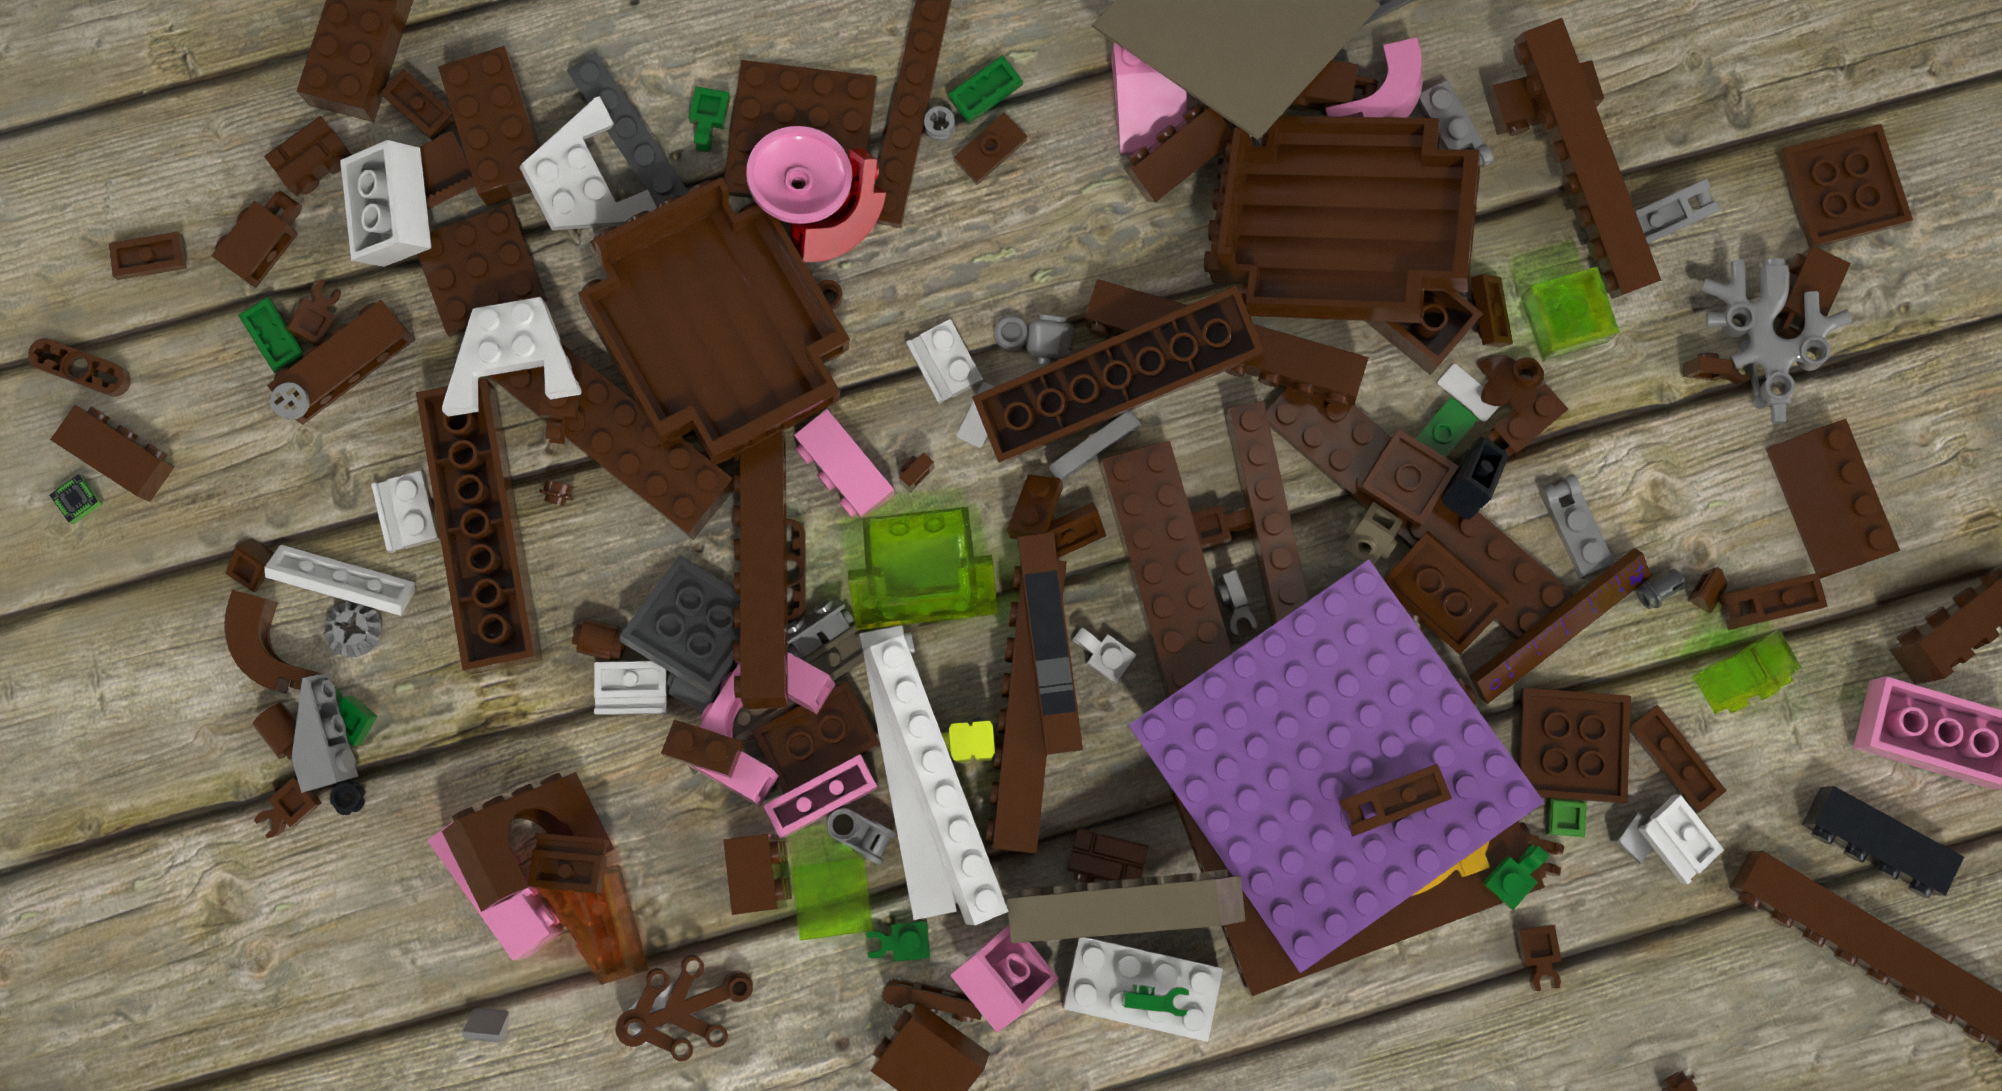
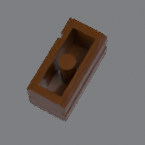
M319 116L264 157L288 189L298 196L301 193L308 194L314 191L319 186V180L328 173L335 174L340 172V160L352 154L322 116Z
M1077 828L1067 871L1074 872L1073 880L1085 883H1094L1095 878L1107 881L1141 878L1149 845Z

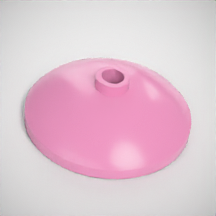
M790 126L769 133L755 145L747 162L746 178L748 189L753 199L765 212L785 222L804 224L825 219L843 205L851 189L852 168L845 150L831 136L810 127ZM796 183H800L804 186V188L796 189L793 187V185Z

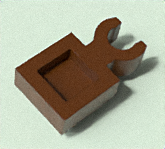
M322 280L314 283L311 288L312 301L306 298L300 299L284 329L314 346L321 345L336 316L327 311V308L335 304L341 296V291L336 289L331 293L330 298L323 297L321 288L325 282Z
M295 776L268 799L274 808L260 812L254 821L258 824L265 822L269 818L273 823V827L265 836L272 838L283 833L286 823L289 827L297 826L320 806L322 802L312 790L301 793L297 776Z
M1550 924L1517 929L1516 933L1522 966H1533L1534 969L1530 976V986L1533 991H1541L1540 979L1544 975L1549 976L1552 988H1560V976L1552 969L1551 964L1562 961L1555 925Z

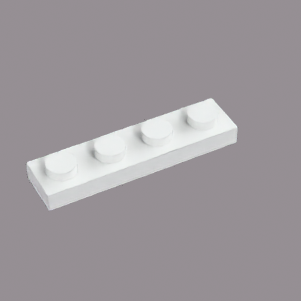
M284 545L278 547L265 566L266 578L400 616L415 594V582Z

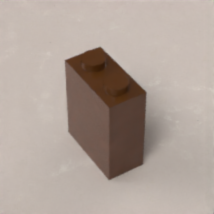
M920 1002L915 1005L911 1012L905 1009L900 1014L892 1027L896 1030L890 1039L884 1036L872 1053L876 1060L871 1072L898 1091H968L984 1071L990 1054Z

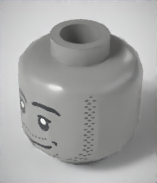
M1040 314L1039 319L1031 321L1029 325L1028 353L1038 356L1037 363L1045 365L1070 356L1072 354L1075 331L1073 325L1067 323V317Z

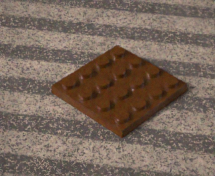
M741 60L724 181L729 188V196L753 198L748 189L746 178L749 156L755 145L763 137L781 128L804 126L820 130L835 139L845 150L848 158L850 148H863L868 152L878 82L877 76ZM796 183L793 185V187L796 189L804 188V186L800 183Z

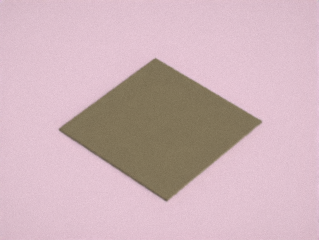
M1115 0L1092 24V27L1259 140L1380 7V4L1375 0Z

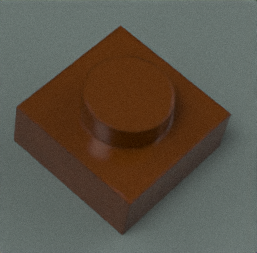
M925 453L918 459L912 456L900 469V472L903 473L899 477L900 484L911 493L935 469L934 461Z

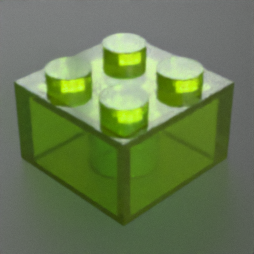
M1598 267L1532 285L1521 296L1542 362L1608 343L1620 333Z
M865 857L791 867L800 941L875 930L867 860Z

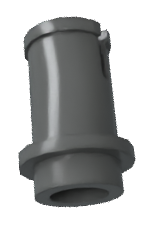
M1671 569L1667 574L1651 584L1647 582L1642 584L1641 590L1637 592L1640 602L1647 609L1659 608L1662 606V601L1686 588V583H1684L1683 576L1676 569Z

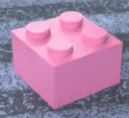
M1009 925L986 942L950 975L997 1033L1021 1016L1059 979L1030 942L1011 943Z

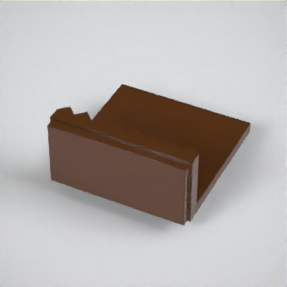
M452 131L419 147L427 209H431L475 187L467 158Z

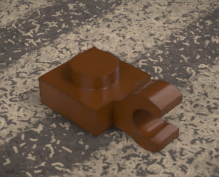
M1699 353L1696 358L1683 363V377L1710 381L1724 379L1735 384L1750 380L1749 375H1742L1737 369L1732 367L1733 360L1719 359V354Z
M542 380L539 416L541 418H549L546 425L545 438L549 439V443L564 444L566 420H577L580 395L550 400L545 394V380Z
M1220 505L1191 513L1202 549L1231 542L1230 531L1237 532L1249 529L1251 527L1250 523H1252L1249 509L1225 515L1223 507Z

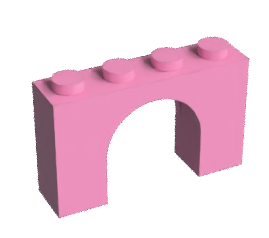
M788 652V699L817 714L834 688L835 683L827 673ZM740 663L734 672H729L723 679L720 686L721 692L715 702L709 703L701 715L702 723L699 726L700 728L733 738L734 719L739 709L743 706L741 699L735 698L734 676H740ZM742 751L732 778L687 764L758 807L761 806L779 777L772 768Z

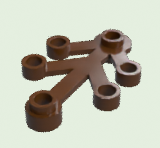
M688 955L681 962L682 971L664 1008L651 1013L650 1011L658 992L666 990L669 985V976L660 968H655L648 972L646 976L647 984L635 1009L627 1010L618 1017L615 1024L616 1035L620 1042L626 1046L637 1047L648 1042L669 1051L675 1060L686 1061L693 1053L691 1042L685 1037L673 1038L655 1028L671 1023L705 1038L712 1047H721L728 1039V1033L724 1026L719 1023H707L689 1014L727 999H731L734 1002H742L752 994L753 982L745 972L735 970L724 977L722 985L685 999L694 979L700 977L704 972L703 961L696 955ZM690 961H698L699 968L696 972L689 973L686 971V966ZM656 974H662L664 976L663 984L657 987L651 984L652 977ZM738 981L744 982V991L739 994L734 993L733 985ZM633 1022L641 1024V1030L635 1035L628 1033V1026ZM715 1029L722 1030V1037L718 1041L710 1040V1033ZM680 1043L688 1045V1049L683 1055L675 1053V1047Z

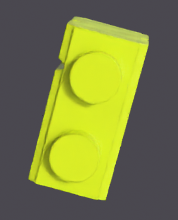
M990 721L973 722L972 726H969L968 722L953 723L949 727V732L942 733L949 756H951L955 764L971 763L972 759H975L976 762L993 761L995 748L993 724Z

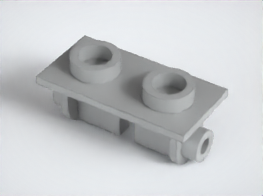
M839 597L834 600L831 598L823 600L814 607L813 614L803 620L798 618L788 624V645L792 643L788 650L796 657L801 656L805 658L821 647L823 643L817 636V633L822 630L830 641L850 628L849 624L854 619L847 609L840 612L845 608V605Z

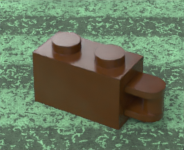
M1331 60L1288 108L1294 111L1318 110L1327 116V107L1361 100L1373 95L1377 90L1378 81L1370 77L1358 76V64ZM1354 88L1363 89L1362 94L1354 93Z
M282 191L276 192L264 207L254 201L250 207H246L240 212L237 217V223L229 234L222 236L218 240L215 251L211 256L251 286L257 288L297 237L298 233L290 226L299 216L302 205ZM282 208V209L285 210V211H284V212L282 213V215L278 218V217L275 216V215H276V214L278 213V211Z
M1813 245L1802 254L1796 253L1789 264L1791 275L1789 277L1788 298L1785 306L1776 316L1782 319L1777 328L1776 335L1783 339H1793L1802 333L1805 326V292H1819L1820 313L1827 316L1851 263ZM1790 324L1799 327V329L1797 330L1795 328L1790 327Z

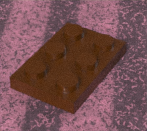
M1429 531L1417 541L1383 578L1399 602L1411 613L1418 616L1421 622L1459 655L1509 604L1508 599Z
M848 681L832 689L817 714L803 706H799L752 731L770 768L779 776L777 782L783 794L860 754L863 756L881 746Z

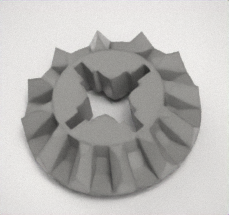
M345 601V603L333 607L330 615L324 619L325 632L323 635L329 644V648L342 656L359 657L367 654L377 645L381 636V619L372 607ZM353 619H357L356 626L364 630L365 634L352 633L350 638H347L348 632L343 630L340 624H351Z

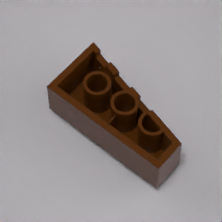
M1996 567L1980 578L1983 583L1977 588L1968 587L1952 598L1955 603L1949 608L1945 609L1942 606L1929 613L1925 617L1927 621L1925 625L1919 629L1913 626L1897 636L1899 643L1889 649V651L1915 685L1946 679L1954 672L1952 667L1959 663L1963 664L1976 655L1971 648L1974 650L1999 637V632L1996 629L1999 626L2002 629V570L2000 567Z

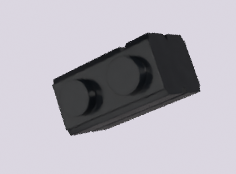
M1480 436L1471 445L1470 449H1467L1457 461L1459 467L1446 486L1447 489L1441 498L1442 503L1452 512L1457 513L1464 519L1470 520L1479 512L1480 508H1483L1492 499L1509 458L1507 452L1486 437Z

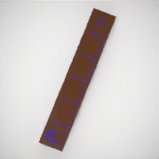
M1636 548L1632 549L1471 674L1470 678L1479 697L1486 704H1489L1652 577L1644 554Z

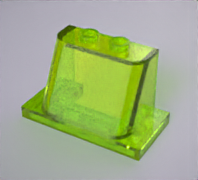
M968 506L862 518L866 568L848 570V582L856 630L998 614L992 554L974 556Z

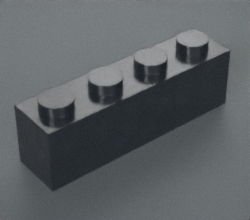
M1835 786L1820 787L1802 823L1803 826L1812 830L1811 836L1829 845H1832L1833 842L1845 848L1843 853L1846 856L1862 863L1865 860L1877 866L1876 872L1892 880L1902 879L1910 884L1908 887L1910 891L1925 898H1930L1931 895L1946 896L1965 858Z

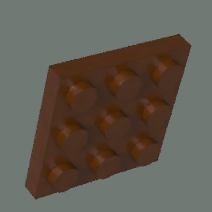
M1882 124L1786 147L1778 153L1808 247L1812 245L1820 247L1906 225L1913 221Z
M510 203L430 232L431 249L417 254L445 332L449 337L466 331L473 308L541 297L544 302L547 301L515 211Z
M1535 688L1521 689L1518 766L1541 798L1628 803L1631 696Z

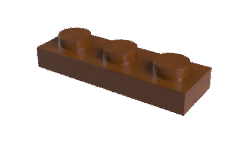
M1659 705L1653 706L1630 724V733L1695 813H1700L1727 791Z

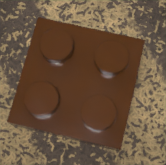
M1398 428L1359 489L1420 527L1459 466Z

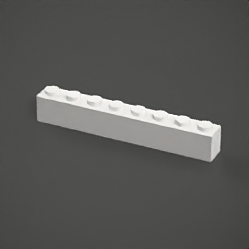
M902 625L860 633L863 651L870 646L904 634L910 653H915L911 632L904 633ZM865 659L913 919L917 920L957 912L956 897Z
M904 634L868 647L863 651L864 657L965 924L977 925L1009 912Z

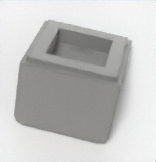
M1632 812L1611 842L1636 861L1642 863L1653 848L1638 830L1648 820L1640 813Z
M485 1008L473 1009L462 1031V1037L469 1040L490 1042L504 1040V1038H507L509 1012Z

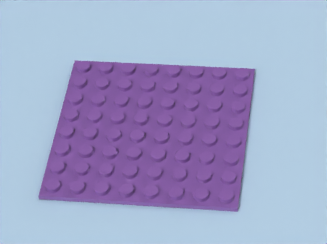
M1370 560L1355 568L1128 725L1231 875L1241 876L1243 892L1299 973H1302L1544 803L1543 799ZM1438 763L1452 799L1352 837L1348 827L1351 825L1347 812H1342L1338 801ZM1370 802L1360 805L1365 819L1375 816Z

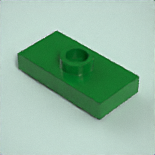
M1002 55L948 93V99L967 124H969L1023 86V80Z
M266 297L238 315L275 374L281 369L293 366L303 359L304 350L294 334L284 330L287 323L272 299Z
M1450 397L1415 439L1446 458L1478 418L1453 397Z

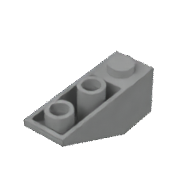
M329 673L302 678L292 750V762L301 793L358 777L355 757L347 740L345 722L340 715L335 697V688L331 683Z

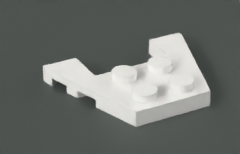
M600 96L594 98L520 166V170L552 231L595 228L598 225L611 224L622 226L633 215L642 211L651 212L657 209L648 190L615 202L591 156L584 139L609 130L614 125Z
M541 297L472 309L442 405V411L447 416L479 411V377L544 366L545 394L550 400L581 395V388L574 377L570 361L560 343L557 329L548 307Z

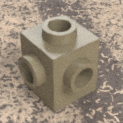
M1373 502L1362 517L1356 514L1348 524L1344 532L1349 534V537L1343 548L1348 550L1357 560L1364 562L1370 560L1374 565L1380 556L1387 559L1397 545L1398 541L1394 537L1403 521Z

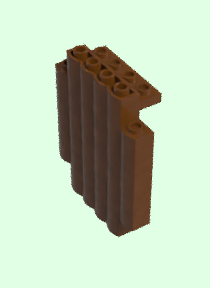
M1280 116L1262 136V146H1253L1251 136L1241 128H1234L1233 141L1227 142L1224 159H1219L1217 164V178L1220 180L1219 189H1214L1213 209L1216 210L1215 220H1210L1208 238L1209 241H1212L1211 251H1206L1204 255V271L1209 272L1212 283L1243 284L1241 295L1250 316L1421 323L1424 291L1468 292L1480 179V151L1440 149L1441 130L1439 118Z
M722 177L715 181L706 180L697 184L688 191V194L682 197L676 195L664 200L657 206V209L651 212L642 211L633 215L624 225L609 227L599 232L590 241L591 252L606 279L602 281L601 279H595L587 283L578 292L580 304L661 446L675 441L694 430L712 463L716 465L734 457L747 448L765 441L774 434L796 425L805 418L825 410L839 401L840 390L824 363L835 359L849 350L850 338L779 219L769 215L756 202L747 204L739 211V214H735L729 204V188Z

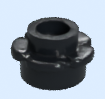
M351 780L338 782L330 793V803L336 809V812L341 815L359 812L365 804V799L363 798L365 789L360 783H352ZM347 794L351 795V800L349 801L345 799Z

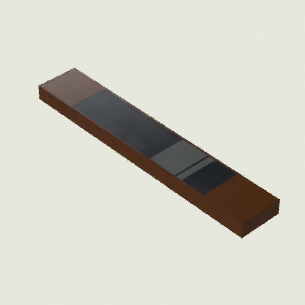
M1054 532L1017 537L1046 755L1083 751Z

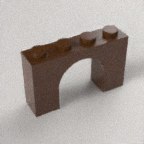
M576 772L564 777L560 773L553 774L540 782L541 786L533 788L532 784H528L512 792V798L504 800L503 796L500 795L482 804L483 809L475 812L473 807H469L452 816L454 822L444 829L442 833L481 912L512 899L529 887L509 845L508 830L512 819L530 820L541 826L548 834L610 840ZM609 841V846L606 847L605 855L614 850L611 841Z

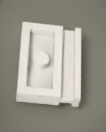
M951 319L920 334V336L913 340L906 341V345L938 405L983 382L982 376Z
M417 471L387 479L385 482L371 484L388 552L393 553L396 550L408 549L440 540L424 472Z
M653 661L594 662V714H668V685H666L668 670Z
M1673 794L1649 817L1650 820L1645 825H1641L1638 828L1682 884H1689L1692 881L1691 878L1696 873L1700 874L1724 851L1681 795Z

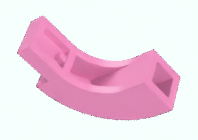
M1418 37L1383 45L1387 77L1381 88L1367 98L1327 107V116L1407 118L1420 98L1423 85L1422 55Z

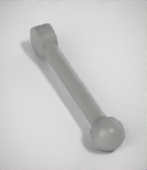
M1745 338L1739 343L1741 352L1750 345V338ZM1753 362L1747 364L1755 396L1753 406L1757 409H1762L1766 406V402L1760 396L1759 380L1755 363Z

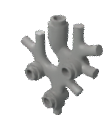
M1779 258L1763 261V267L1760 268L1761 296L1757 302H1751L1746 297L1745 261L1734 260L1730 262L1731 282L1729 284H1721L1705 278L1700 291L1720 298L1728 306L1727 310L1723 313H1706V327H1722L1727 335L1735 338L1742 337L1748 333L1751 339L1748 348L1729 357L1730 360H1733L1732 367L1737 369L1753 362L1762 366L1766 380L1760 387V396L1766 402V406L1771 407L1772 423H1786V406L1791 405L1790 396L1795 389V382L1788 374L1790 367L1794 363H1797L1800 368L1807 371H1813L1821 367L1831 353L1830 345L1825 340L1826 336L1832 330L1851 323L1852 317L1847 309L1828 317L1822 315L1819 306V292H1805L1804 330L1793 339H1783L1776 335L1772 325L1788 298L1789 266L1785 265L1784 259ZM1732 319L1739 320L1742 326H1736ZM1806 352L1813 353L1815 360L1810 359ZM1771 386L1777 387L1780 390V394H1774Z

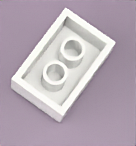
M386 140L340 160L351 261L385 267L431 249L423 168L419 147Z

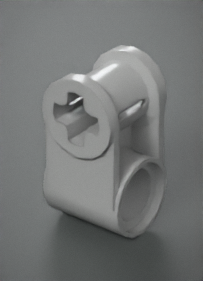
M846 808L837 809L832 812L827 821V830L834 839L880 866L883 862L881 857L891 838L895 839L898 835L870 818L868 820ZM840 814H847L854 821L853 830L848 835H840L833 828L834 819ZM877 834H880L874 849L871 850L870 847Z

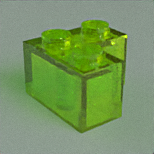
M1778 630L1748 644L1737 653L1707 666L1693 677L1714 714L1728 709L1730 714L1750 705L1748 699L1758 695L1761 700H1764L1781 691V687L1794 681L1791 675L1798 671L1801 665L1781 630Z

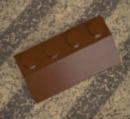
M1847 419L1811 430L1766 449L1814 571L1819 574L1820 579L1900 551Z

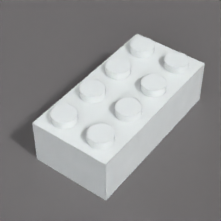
M1077 938L1062 1007L1065 1010L1208 1042L1223 968L1095 938ZM1133 984L1155 987L1154 994L1160 995L1167 994L1174 987L1186 988L1189 990V995L1179 994L1175 996L1173 1004L1175 1008L1186 1009L1187 1015L1175 1016L1164 1011L1125 1008L1122 1006L1123 991H1132Z

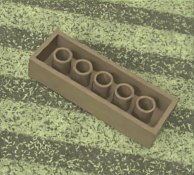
M1227 870L1019 890L1020 897L1007 898L1011 943L1215 927L1246 921L1241 876L1228 877Z

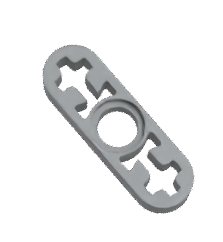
M1132 410L1128 411L1060 457L1049 469L1055 478H1060L1064 481L1130 436L1142 424Z

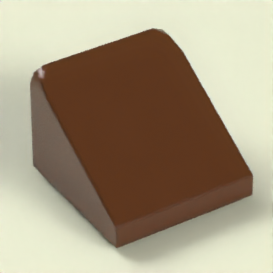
M249 539L236 546L225 574L252 592H256L266 579L265 566L274 552L256 540Z
M1714 567L1704 571L1688 597V601L1707 613H1711L1720 600L1719 596L1723 595L1728 585L1722 569Z

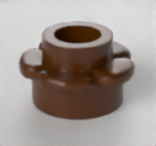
M546 480L543 490L539 489L540 493L545 494L544 501L565 506L566 499L570 501L574 499L571 497L573 486Z
M1683 1070L1674 1073L1663 1080L1666 1087L1662 1091H1697L1698 1088L1692 1080L1695 1076L1693 1074L1686 1076Z

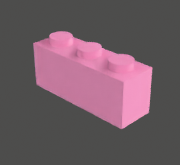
M828 409L794 435L799 444L795 447L797 453L806 464L813 461L821 470L817 477L829 491L835 488L840 493L843 499L839 503L851 518L858 515L864 521L895 496L892 486Z
M860 754L763 805L779 838L784 839L828 816L837 809H841L879 789L866 761Z

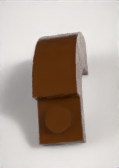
M232 590L225 612V637L232 658L245 675L265 688L286 694L288 687L301 690L302 678L323 674L290 665L284 662L274 651L270 640V627L278 604L277 602Z

